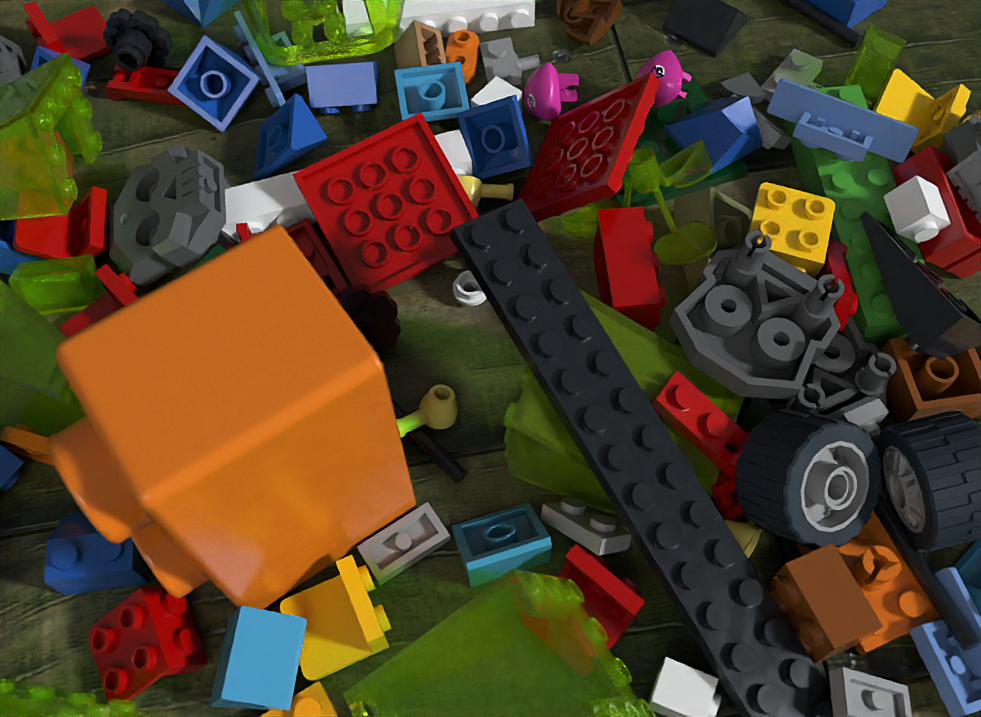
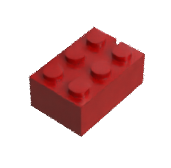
M929 145L892 169L897 182L896 186L899 187L917 175L938 187L952 224L939 231L934 238L917 244L925 262H931L941 267L944 271H949L965 279L981 270V224L975 217L977 211L972 212L966 204L968 198L963 200L957 191L960 188L959 185L954 187L946 175L948 171L954 168L947 154Z
M643 206L597 210L596 234H594L592 254L604 330L614 345L651 342L655 327L660 326L659 309L665 307V289L663 284L657 285L656 275L659 274L657 252H651L650 243L653 242L651 221H645Z

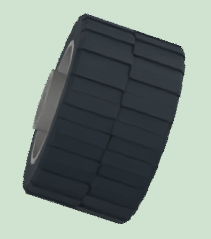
M783 409L775 414L768 415L759 425H756L741 448L742 452L737 460V474L735 478L738 503L743 508V513L747 519L754 522V525L762 530L813 550L831 543L839 548L847 544L848 540L854 538L861 531V528L870 519L873 508L876 507L882 480L880 477L881 461L877 454L878 449L875 442L870 439L867 431L859 428L853 422L798 409Z
M951 410L884 427L878 435L876 445L878 449L877 454L881 461V487L891 511L916 548L923 552H930L981 539V428H979L976 422L961 411Z

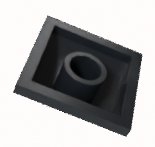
M676 0L663 24L662 30L716 58L749 21L750 16L721 0Z

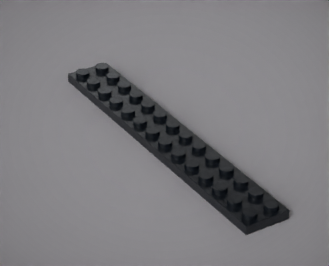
M520 198L454 227L449 234L450 239L742 717H833L830 688L523 199Z

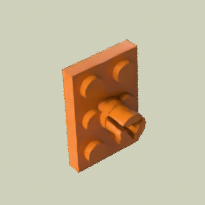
M872 511L867 524H864L861 531L854 538L848 540L847 544L839 548L836 547L883 625L881 629L855 646L860 656L909 634V630L941 618L899 554L875 512ZM795 543L802 556L815 551Z

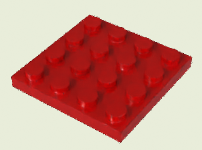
M652 72L552 120L536 155L534 165H532L517 200L523 199L537 223L617 194L622 186V178L629 162L633 158V150L644 130V122L655 102L654 97L661 82Z
M421 112L292 174L351 286L367 284L373 293L379 290L388 291L460 254L449 237L450 232L454 227L479 217Z

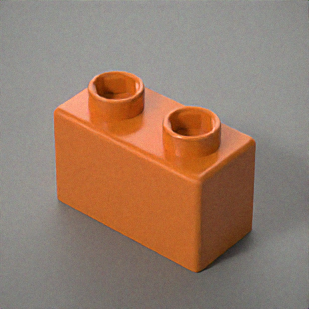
M279 224L269 227L63 340L56 348V361L87 416L54 434L48 440L49 453L55 467L83 513L102 536L114 544H119L131 537L155 577L168 593L175 598H182L211 580L237 608L243 605L264 609L417 507L382 363L291 237Z

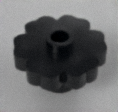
M124 8L119 9L117 12H112L102 33L103 38L106 40V46L114 51L116 63L121 68L131 72L138 71L144 66L152 68L164 66L173 46L169 31L159 27V21L142 10H136L133 14Z
M359 284L357 286L345 287L342 298L335 297L378 358L381 356L382 348H392L396 345L397 337L401 332V322L397 318L398 305L385 290L373 293L367 284Z

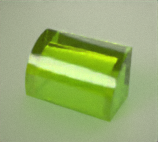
M868 24L845 80V86L860 85L869 110L879 97L888 75L893 71L906 43V40L871 24Z
M93 255L21 262L8 279L23 318L80 312L99 298V279L94 273L97 268Z

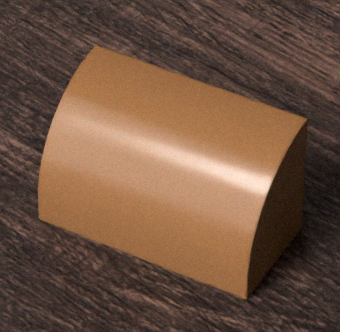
M413 20L394 45L398 70L447 63L441 31L419 21Z

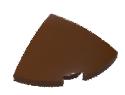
M557 0L556 3L557 16L563 21V29L567 35L579 43L590 46L598 42L606 34L623 8L620 0Z

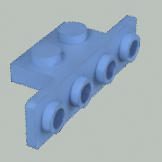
M240 11L233 12L238 22L237 25L233 26L241 45L248 44L243 48L251 65L258 63L259 66L254 67V70L261 77V85H269L264 90L272 107H281L285 103L282 95L283 92L307 82V74L285 31L255 42Z
M784 78L778 81L767 108L769 114L797 124L792 136L799 138L803 145L816 149L820 147L833 151L834 155L839 159L848 162L855 160L863 162L867 152L870 151L902 163L906 159L919 132L917 127Z
M947 567L934 573V575L980 644L969 651H963L942 618L934 622L922 624L909 630L950 716L962 717L981 710V616L956 568Z

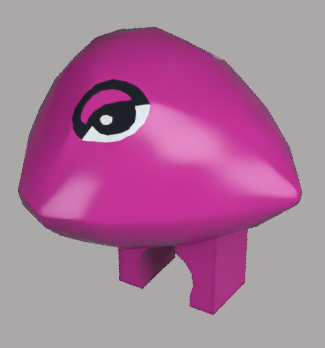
M670 49L661 51L650 58L640 68L635 77L637 79L652 72L661 81L654 97L653 107L667 105L674 99H685L687 93L681 91L682 84L689 83L692 78L682 71L677 56Z
M550 62L540 66L530 76L523 90L522 102L526 111L541 120L550 121L556 118L561 111L560 102L577 101V91L567 90L566 88L570 85L579 86L578 74L557 73L556 68Z

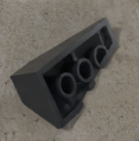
M865 211L860 216L897 321L908 334L904 338L906 343L917 354L922 356L927 353L940 360L980 346L981 318L962 299L958 300L944 287L939 289L938 287L944 281L922 262L917 261L915 263L914 260L918 257L916 253L883 221Z

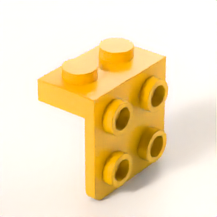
M895 69L889 73L872 111L917 127L919 132L910 149L916 154L929 145L943 148V135L958 125L960 118L966 112L965 106L971 91L961 83L934 99L901 70Z
M768 182L762 183L758 189L749 232L754 230L763 232L757 241L758 243H761L767 234L772 243L769 250L771 253L815 278L825 263L835 203L826 197Z
M352 555L336 561L340 575L290 596L280 604L281 613L307 619L299 664L304 677L308 681L321 679L389 648L384 632L392 628L382 604L373 607L368 592L374 590L375 586L366 564L358 568Z

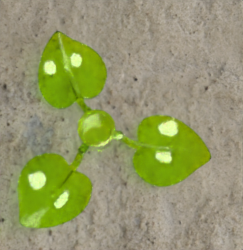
M700 138L661 165H658L652 149L639 148L634 150L633 158L627 166L629 175L623 177L625 183L623 204L617 200L607 199L591 204L573 215L560 217L563 226L572 236L584 241H594L597 210L630 207L633 186L639 193H654L669 230L672 232L661 237L655 244L654 252H657L660 262L667 265H682L697 261L702 256L710 255L717 247V237L713 228L704 222L692 221L678 229L659 189V185L669 187L671 184L678 188L689 187L702 181L711 173L712 161L706 151L703 140Z

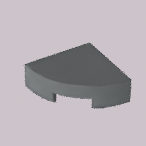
M749 72L720 82L718 89L724 97H730L732 94L736 96H749L751 104L764 102L766 95Z

